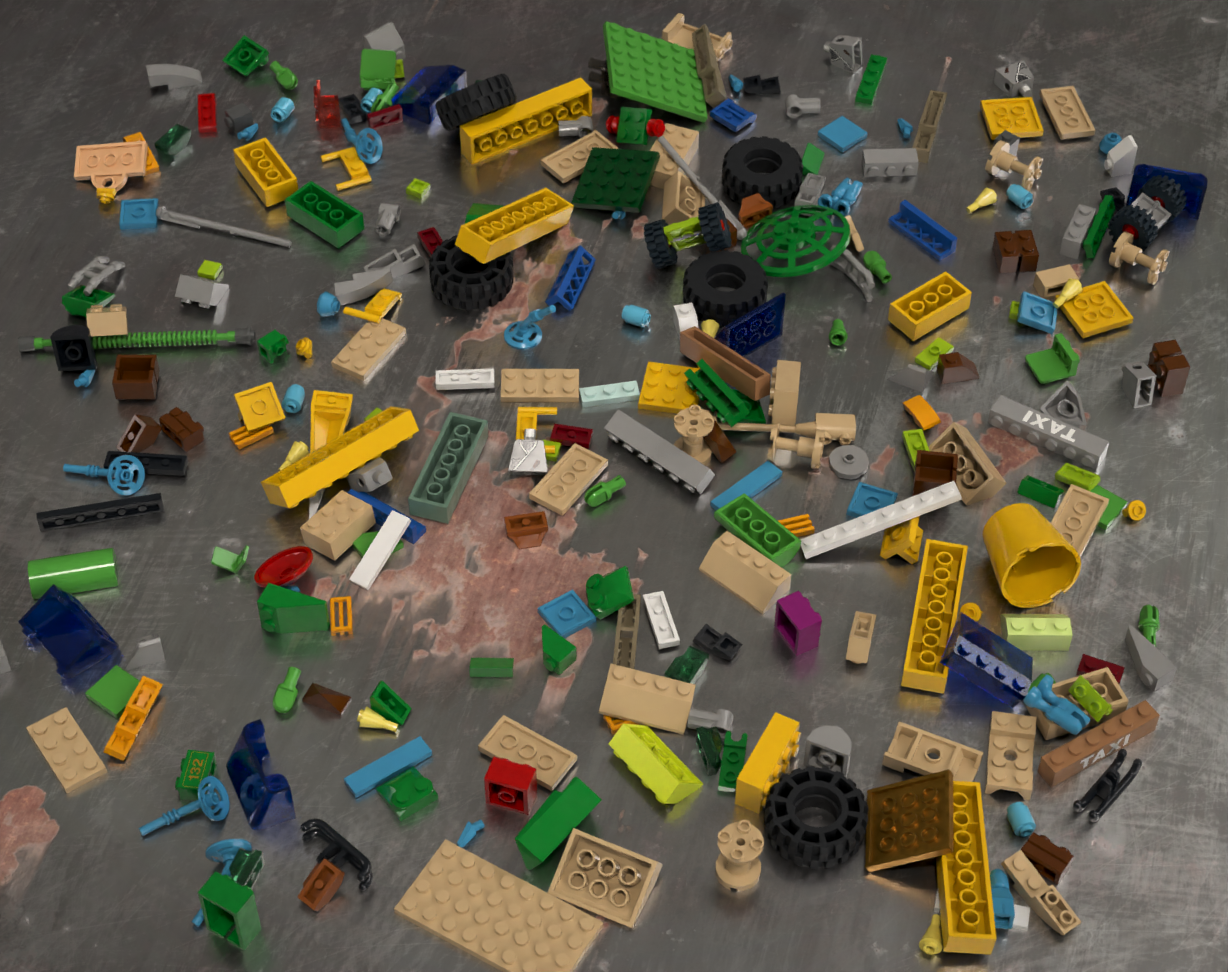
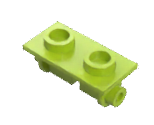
M1080 675L1068 691L1099 722L1104 715L1108 716L1113 712L1112 705L1108 704L1089 684L1090 682Z

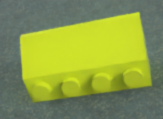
M622 724L608 743L614 750L613 753L628 764L627 768L634 774H637L642 779L641 783L651 789L656 794V799L663 804H677L703 785L647 725Z

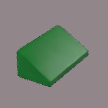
M809 142L802 158L803 175L807 176L808 173L818 175L825 153Z
M1027 475L1021 480L1017 492L1020 495L1054 508L1063 495L1064 490Z
M471 658L469 666L470 677L513 678L514 658Z

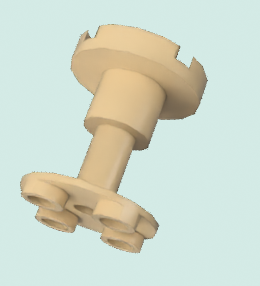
M1003 140L998 141L991 150V160L987 159L986 172L995 176L1000 170L1008 173L1015 171L1024 176L1021 186L1030 191L1033 181L1041 176L1042 169H1040L1043 158L1037 156L1031 161L1029 166L1018 161V157L1009 153V143Z
M1123 232L1114 245V248H1116L1115 252L1110 254L1109 265L1118 268L1123 262L1133 266L1138 263L1150 269L1147 282L1154 285L1159 277V272H1164L1168 262L1165 260L1169 255V251L1163 249L1155 259L1142 253L1141 248L1132 245L1134 239L1132 234Z
M691 405L674 416V427L682 435V437L675 441L674 446L706 466L711 461L712 450L703 437L712 431L714 419L709 412L701 409L699 405Z
M780 423L774 424L770 435V440L773 443H771L768 450L767 460L774 462L777 449L797 452V456L812 458L811 469L819 470L826 431L817 429L815 439L800 436L799 440L779 437Z
M747 820L728 824L718 833V848L721 854L716 860L715 875L719 883L725 888L745 891L756 885L760 878L761 862L758 856H760L764 848V838L761 832Z

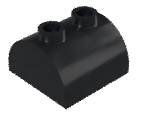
M71 325L60 328L52 333L50 338L58 371L97 369L98 364L88 327Z

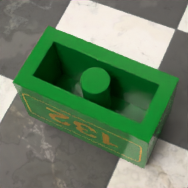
M187 751L186 758H183L181 761V776L177 777L175 789L179 792L180 800H198V787L201 780L208 776L214 777L217 762L214 752Z

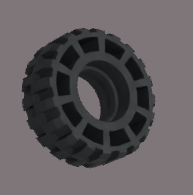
M500 74L479 81L436 102L435 108L443 127L447 131H452L460 128V125L516 103L517 96L509 77L505 74Z
M767 136L750 137V139L739 141L738 144L735 143L724 155L722 185L731 199L739 202L740 205L743 198L759 193L775 209L783 204H788L800 191L803 176L802 158L796 149L790 147L785 141L782 142L777 138H768ZM755 172H767L769 174H759Z
M458 235L452 236L449 240H444L440 246L436 247L429 260L430 285L436 297L443 300V303L446 305H451L459 310H483L486 307L496 305L498 301L501 302L506 297V294L510 292L514 282L513 258L510 252L483 264L455 245ZM471 269L481 271L475 274L462 273V271Z
M711 251L709 254L699 256L686 269L683 278L684 304H693L698 321L703 322L711 319L716 321L720 328L741 327L749 321L752 322L764 310L768 290L767 274L761 268V265L748 255H743L738 251ZM717 287H731V288H734V289H736V290H734V291H719V290H716V289H714V288H717Z
M815 766L795 769L791 771V774H785L779 778V782L775 783L770 789V795L766 799L764 815L766 836L771 840V846L776 851H780L783 858L788 861L789 859L798 866L802 867L804 865L809 866L811 869H818V867H834L836 863L842 864L848 860V856L851 857L856 854L859 846L864 841L868 822V805L864 800L865 796L859 788H856L854 781L850 778L847 779L843 773L837 770L835 772L827 767L815 768ZM817 807L831 813L836 821L825 827H813L803 823L796 816V813L805 808Z

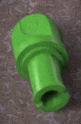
M278 61L270 64V69L276 74V80L287 90L296 88L298 78L289 68H283Z
M390 82L384 93L378 94L371 107V113L393 105L392 99L399 89L396 84Z
M876 251L867 252L863 257L866 268L873 275H877L882 283L890 282L892 275L887 271L884 259Z
M621 475L606 483L601 481L586 491L584 500L589 506L596 507L610 500L612 493L625 487L626 482L623 477L621 478Z
M1147 604L1140 611L1138 627L1143 632V636L1155 647L1156 632L1160 629L1159 610L1157 607Z
M296 667L288 668L284 682L278 684L274 694L273 707L279 713L289 712L298 695L296 685L301 675V670Z

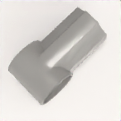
M790 95L785 99L787 115L791 118H797L801 114L820 113V98H799L797 95Z
M581 116L578 120L558 122L559 136H579L582 138L593 132V122L588 116Z
M381 203L379 217L374 226V231L379 236L386 237V235L390 234L394 222L399 221L401 207L399 205Z
M691 708L687 728L708 731L716 738L725 739L726 732L731 730L733 714L724 709L716 710L714 713Z

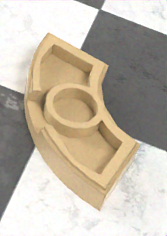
M844 216L849 223L850 238L854 242L853 245L856 251L865 250L851 216Z

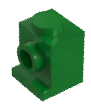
M276 330L257 340L259 355L270 364L274 363V358L287 351L286 345L289 344L287 337Z

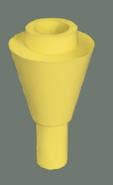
M986 187L974 203L966 208V211L971 214L978 208L996 203L997 195L995 191Z
M1069 278L1053 306L1058 309L1065 301L1081 293L1083 289L1080 281Z
M711 319L703 321L701 323V330L715 338L720 328L719 324Z
M294 441L285 459L286 461L279 467L278 471L308 455V446L301 441Z
M367 706L365 710H360L357 722H360L359 727L384 728L396 732L398 728L397 723L385 720L383 716Z
M938 914L932 915L930 926L919 942L920 949L930 955L938 954L942 951L939 928L941 916Z

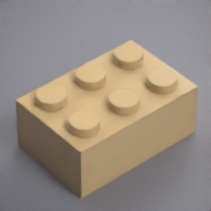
M777 360V367H773L768 416H772L771 424L780 423V425L795 426L801 362Z
M341 490L304 523L300 529L306 546L335 561L353 545V542L360 535L366 533L376 523L372 505Z

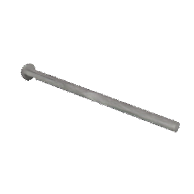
M664 136L659 137V143L711 204L718 202L712 193L700 183V177L696 176ZM720 200L718 203L725 213V218L737 229V240H743L747 236L746 228H744L723 201Z
M160 206L156 210V216L161 220L199 229L200 226L215 230L230 231L231 235L236 234L288 248L292 245L291 240L166 210L165 206Z

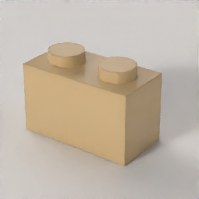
M1068 264L1036 272L1033 287L1041 298L1052 299L1061 293L1069 278L1077 279L1078 281L1079 278L1071 265Z

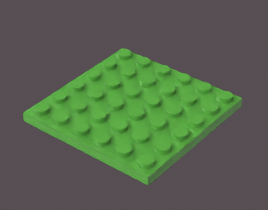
M605 21L603 34L610 93L705 123L708 118L702 79L697 73L694 50L682 47L676 43L664 41L661 38L649 36L646 33L634 31L631 28L619 26L616 23Z

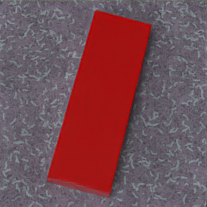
M215 93L198 94L199 133L217 132Z

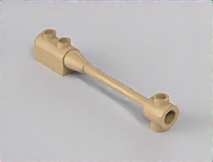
M705 410L709 412L713 419H715L717 422V416H714V413L712 411ZM815 413L814 421L795 424V426L780 425V432L795 433L815 439L817 429L825 430L824 445L831 443V440L839 441L841 445H849L851 441H855L856 420L854 414ZM717 422L722 430L771 432L774 424L737 423L731 428L727 422L724 424Z

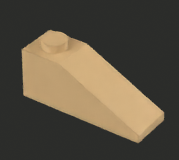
M859 611L855 612L846 660L856 664L867 663L877 615Z

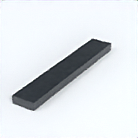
M161 493L39 512L36 513L40 531H47L163 512L164 505Z

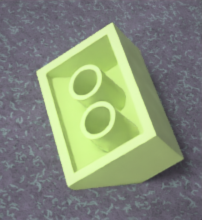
M1000 615L1004 650L1069 651L1073 634L1070 618L1066 615Z

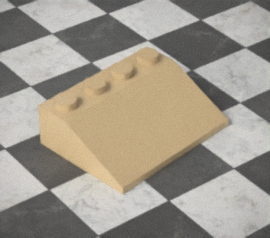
M573 828L548 893L633 928L655 886L663 864Z

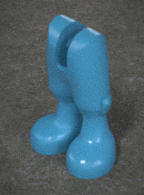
M847 177L832 191L831 196L829 194L821 195L818 199V205L832 208L846 216L850 211V205L856 201L863 183L856 180L852 184V179Z
M1047 674L1037 687L1034 686L1027 693L1023 703L1028 707L1044 712L1047 719L1066 731L1077 735L1090 722V718L1068 699L1059 698L1052 691L1054 680Z

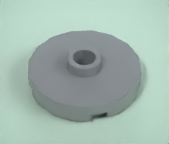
M843 445L837 447L831 452L829 457V468L835 472L836 476L843 479H857L860 475H864L869 467L868 455L864 450L856 446Z

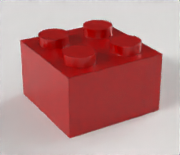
M493 757L484 777L486 804L529 815L537 795L536 768L528 764L511 762L506 758Z

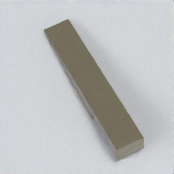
M704 24L692 33L697 73L703 82L705 101L715 108L727 100L709 30L707 25Z
M934 90L929 92L912 147L916 148L919 162L928 164L947 98V93Z
M633 594L634 601L618 609L613 664L635 669L641 594Z

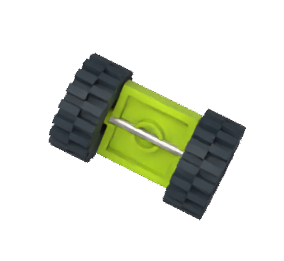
M718 202L700 207L698 217H692L682 222L672 223L668 226V223L661 219L644 225L647 250H649L650 258H652V262L657 269L676 264L678 259L676 253L687 248L706 243L710 251H720L732 246L727 218H725V213Z

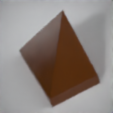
M714 419L712 431L707 436H704L703 439L718 461L722 463L737 451Z
M312 683L302 701L342 715L350 703L351 697Z

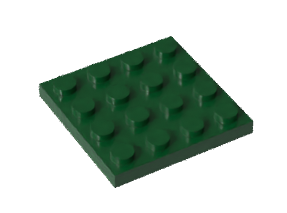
M592 147L571 204L574 205V208L640 213L660 159L659 152Z

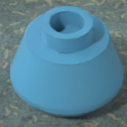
M1109 133L1100 141L1099 148L1107 155L1108 151L1120 143L1122 139L1116 133Z
M324 292L318 298L317 313L321 317L333 316L339 311L340 302L334 295Z

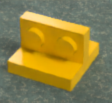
M272 382L234 394L239 409L237 415L240 422H244L247 432L286 419Z
M920 516L884 530L880 550L882 558L886 560L898 554L910 564L918 562L923 530L918 526Z

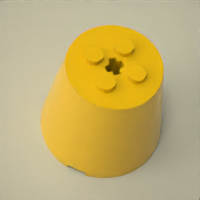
M1026 503L1011 504L994 513L985 524L982 534L983 541L1001 593L1010 604L1022 608L1046 605L1052 602V598L1063 592L1065 594L1077 580L1081 569L1080 556L1075 548L1036 507Z

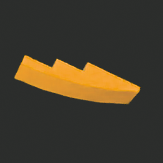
M146 676L141 678L112 736L105 746L104 753L122 761L125 760L163 684Z

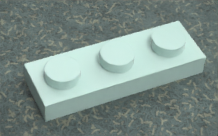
M637 381L579 388L582 408L639 400L640 397Z

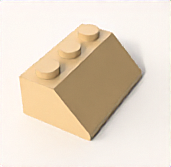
M677 171L664 183L662 219L668 225H671L672 223L682 222L692 217H698L699 208L705 206V196L689 177Z

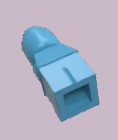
M994 869L990 872L995 928L1012 929L1015 911L1014 898L1009 890L1008 876L1004 874L1003 870Z

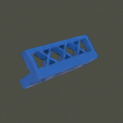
M907 200L900 202L899 212L888 219L889 224L939 261L956 251L958 238ZM902 218L906 223H899L897 220ZM909 229H916L919 233H913ZM922 238H923V239H930V240L932 241V243H931V242H924V241L922 240ZM935 248H940L945 251L940 254L938 251L935 250Z
M581 245L568 253L546 298L545 303L550 306L559 302L568 311L573 309L596 260ZM582 256L589 261L587 265H584ZM576 269H580L582 277H578ZM570 281H574L576 289L572 290ZM564 294H568L570 302L563 297Z
M353 489L348 491V494L372 505L376 524L383 526L392 510L408 517L366 492L360 491L358 493ZM410 518L411 523L401 538L414 545L426 532V526Z

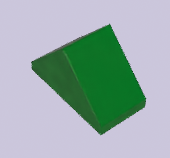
M383 680L379 681L370 696L371 709L383 716L385 720L397 723L399 726L403 725L412 710Z

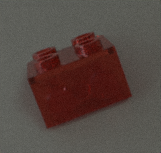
M316 80L317 86H313L314 108L318 110L315 111L316 122H320V128L341 127L338 95L322 96L320 80Z

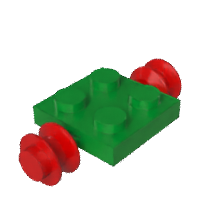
M621 107L620 116H610L606 121L607 131L617 134L616 142L647 145L648 135L651 137H661L665 131V125L661 119H651V109Z

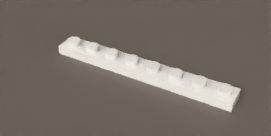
M955 481L800 539L801 548L805 558L808 559L960 501L962 498Z

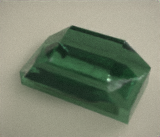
M176 124L154 143L155 147L168 155H177L188 145L192 136L191 130Z
M689 646L684 655L673 660L665 675L671 679L696 684L706 667L709 654Z
M716 726L713 728L698 727L696 728V743L707 775H717L722 762L720 752L723 747L718 728Z
M238 850L229 867L232 879L241 886L246 885L252 889L265 864L263 852L259 850Z

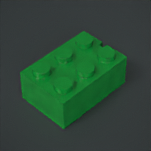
M215 871L198 891L206 928L224 939L235 925L236 928L229 935L227 941L245 951L262 929L254 892L246 885L241 886L237 884L229 875H221Z

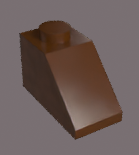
M959 352L939 354L936 371L942 384L979 379L980 376L974 362Z
M134 414L116 448L120 452L140 453L154 444L162 427L151 417Z

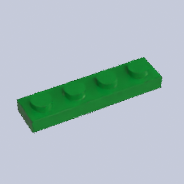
M871 54L858 88L855 102L872 105L887 64V57Z
M1105 195L1103 202L1099 205L1097 215L1094 216L1092 227H1089L1088 236L1083 241V250H1085L1087 258L1095 257L1109 221L1114 214L1115 205L1112 195Z

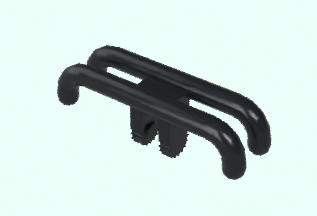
M1120 749L1115 760L1081 800L1074 802V811H1083L1094 797L1098 795L1104 801L1096 810L1090 811L1088 816L1089 821L1097 822L1137 776L1142 766V760L1139 758L1135 759L1128 773L1119 782L1120 773L1118 769L1127 756V751Z
M310 819L301 825V831L305 832L302 836L303 841L308 842L317 837L329 845L317 856L316 861L318 863H321L324 858L329 860L334 857L330 862L340 868L344 863L349 862L359 871L357 879L362 881L359 884V889L365 891L369 888L373 880L372 866L369 859L321 819Z

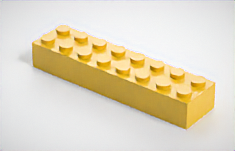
M580 77L460 125L462 155L473 165L559 130V121L578 120L581 116L591 117L592 88Z
M543 188L461 225L455 245L461 248L463 252L476 258L478 262L485 264L567 225L574 205L548 188Z
M390 406L261 481L270 504L289 509L294 508L300 504L301 500L315 496L318 490L332 486V482L347 477L350 471L360 469L365 466L367 461L379 458L384 451L396 448L399 442L411 439L413 434L419 431L410 409Z
M926 539L901 686L944 694L968 546Z
M953 781L954 853L936 856L944 952L991 955L996 942V930L980 782Z

